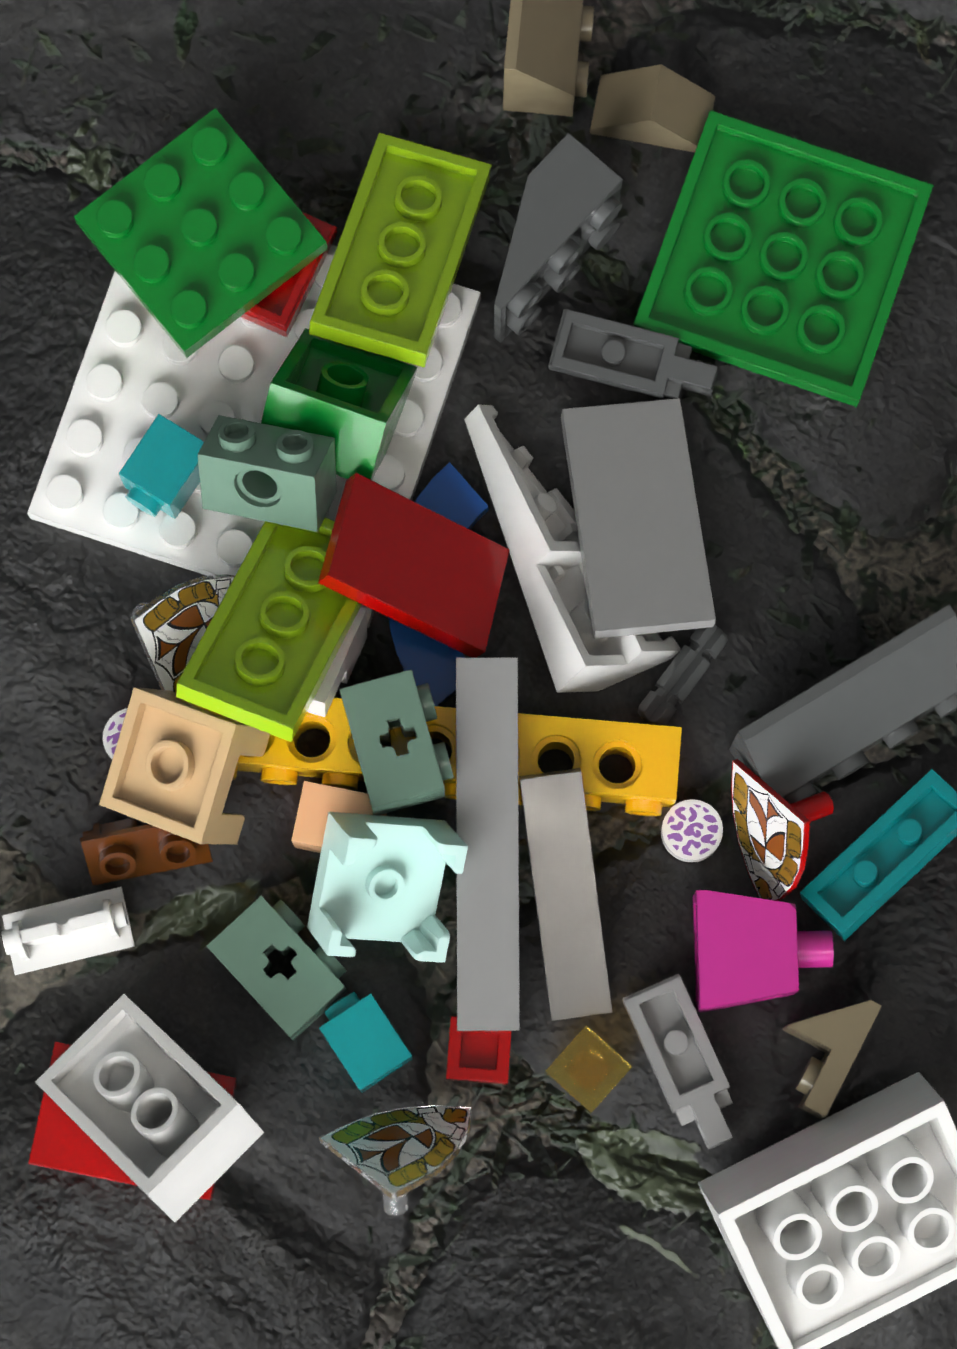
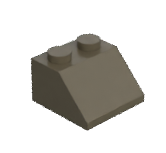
M510 0L504 62V111L573 117L574 96L586 97L589 62L578 61L580 41L591 42L594 6H584L583 0Z

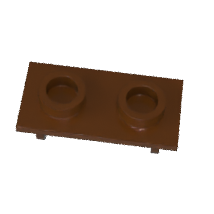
M134 818L104 824L100 822L93 823V829L83 831V837L80 838L93 886L213 862L209 844L196 843L150 824L139 826L137 819Z

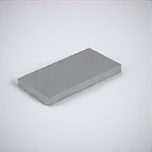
M680 398L562 409L561 424L593 638L713 627L716 616Z

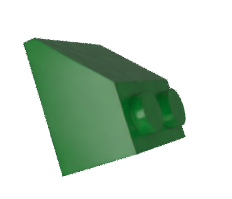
M305 328L270 383L261 423L333 437L335 441L336 475L349 479L352 475L358 473L372 480L387 453L418 367L390 357L310 335L309 329Z

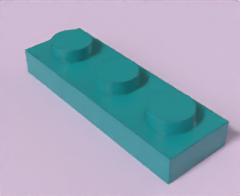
M931 769L800 891L802 900L845 941L957 836V792Z

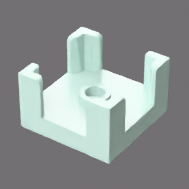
M328 812L307 924L308 930L327 956L355 957L356 949L348 939L401 942L415 960L445 963L450 933L435 914L445 864L447 863L455 873L461 874L464 869L468 846L445 820Z

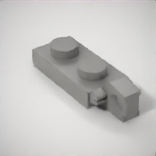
M679 974L674 975L622 999L623 1004L671 1112L676 1113L681 1126L695 1120L708 1150L731 1140L732 1135L720 1109L733 1103L727 1090L730 1088V1085Z

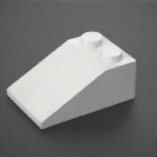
M125 994L35 1081L174 1222L264 1133L243 1107Z

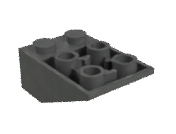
M569 133L528 175L494 304V338L500 343L512 331L517 335L522 334L539 315L541 307L537 305L538 302L551 288L557 293L562 291L576 276L581 267L577 260L590 246L596 250L601 249L615 234L620 225L616 218L622 208L620 196L623 179Z

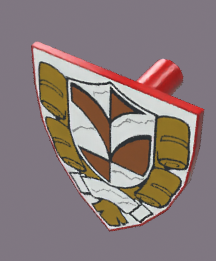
M735 759L732 761L731 790L732 812L738 843L748 874L759 898L779 901L797 887L805 870L809 847L810 822L831 815L834 811L833 801L828 793L822 791L790 804L741 761Z

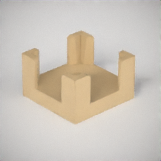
M134 687L99 805L199 844H237L245 817L241 814L222 812L239 756H263L270 734L226 716L193 706L192 703L177 698L176 692Z

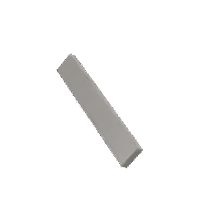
M518 657L456 658V832L468 846L463 872L461 874L457 873V1031H520Z

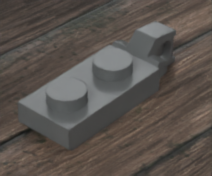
M569 309L563 310L548 364L549 370L659 399L664 397L678 399L681 389L711 396L718 373L717 366L691 360L692 347L679 343V338Z

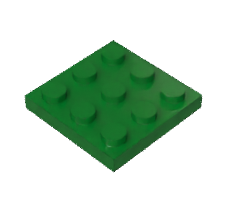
M216 108L74 216L77 225L186 358L328 249L326 240Z

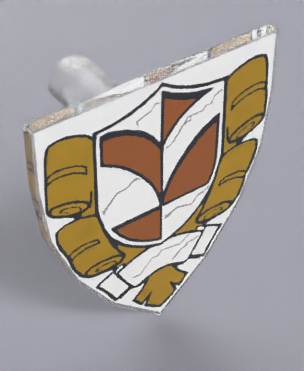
M234 575L202 576L178 584L150 603L142 602L134 608L130 620L161 690L177 691V682L235 577Z
M443 1105L398 1108L371 1114L343 1125L319 1137L322 1145L382 1191L384 1211L387 1214L393 1216L402 1215L409 1208L407 1192L419 1187L442 1172L459 1154L469 1135L472 1109L471 1107Z

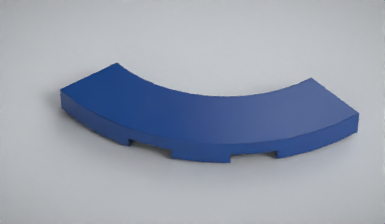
M450 462L431 479L415 501L469 530L489 511V506ZM389 618L396 655L403 672L412 669L416 686L428 683L434 706L441 707L456 694V658H465L464 654Z

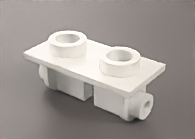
M122 887L2 915L5 928L2 931V940L6 954L11 955L15 975L135 947Z

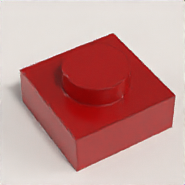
M451 1016L446 1080L508 1084L512 1031H457V1017Z

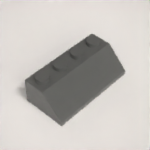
M947 605L739 730L729 748L733 758L741 761L791 804L817 794L818 792L813 783L831 772L834 773L837 780H841L867 764L869 760L864 752L885 741L888 748L892 749L908 740L920 731L916 721L936 710L940 718L956 711L957 616L950 605Z

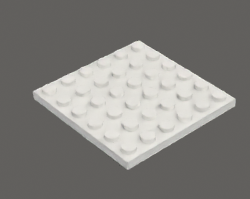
M331 246L288 337L239 317L188 358L184 356L115 271L27 512L30 519L212 578H234L265 521L202 509L200 483L176 519L161 510L156 517H153L137 508L125 498L129 490L125 488L119 472L158 414L202 441H205L218 415L261 423L271 381L304 329L310 328V320L337 246ZM457 284L452 286L425 368L411 364L418 367L413 384L387 453L372 481L410 500H413L481 300V292ZM336 475L337 493L325 518L335 521L346 478ZM361 605L362 608L367 609V628H369L375 610Z

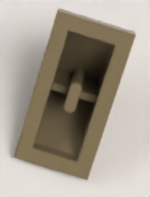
M662 64L604 74L600 76L590 134L695 153L710 110L713 111L715 95Z

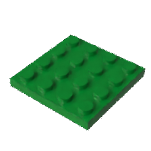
M710 110L633 326L679 338V343L692 347L693 352L857 407L934 185Z

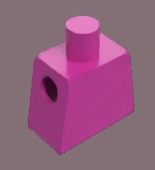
M696 890L692 896L696 1012L714 1011L794 995L799 991L798 968L833 967L834 948L832 931H797L795 904L709 890Z

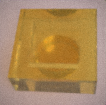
M586 1025L548 1067L545 1073L591 1114L633 1066Z

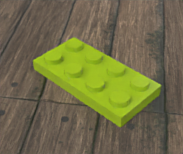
M379 133L312 314L309 334L425 368L490 178L492 165Z
M324 518L318 532L264 522L177 682V698L289 742L293 741L362 605L318 583L335 521Z

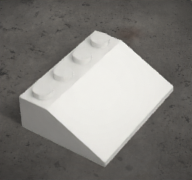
M919 1072L698 1182L719 1231L778 1349H820L957 1279V1130L944 1100Z

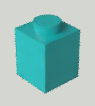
M158 414L119 472L125 488L129 490L125 498L137 508L153 517H156L161 510L176 519L200 483L198 452L204 441Z
M353 992L324 1012L329 1021L319 1027V1029L361 1093L413 1060L407 1047L371 993L360 1000L357 994Z

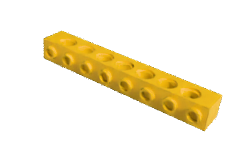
M342 698L333 699L326 717L307 712L292 742L270 734L263 756L240 755L232 779L236 780L237 771L261 773L262 782L277 785H296L298 776L322 778L321 784L357 790L358 781H365ZM192 703L193 706H196V707H199V708H201V709L210 711V710H208V709H205V708H203V707H200V706L195 705V704ZM435 706L437 719L427 721L426 723L431 739H439L446 742L452 750L449 760L454 778L444 780L443 784L445 798L456 800V708ZM518 713V805L523 806L519 776L543 773L538 765L540 756L548 750L559 749L570 756L573 763L572 769H581L586 811L601 810V802L626 804L625 813L661 816L662 807L672 808L677 799L682 727ZM401 727L389 730L390 743L395 749L396 755L408 754L407 744L410 740L416 739L415 736L405 737ZM309 729L323 730L330 737L329 747L322 755L317 757H306L300 754L296 749V744L303 732ZM608 755H622L632 764L633 775L623 783L609 782L600 773L599 763Z

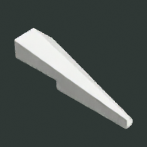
M477 405L464 420L507 547L510 550L509 553L556 692L600 691L676 656L681 649L672 636L665 640H662L657 633L593 638L575 511L557 488L547 492L528 468L534 458L527 449L521 446L514 450L499 431L494 421L498 414L492 405Z

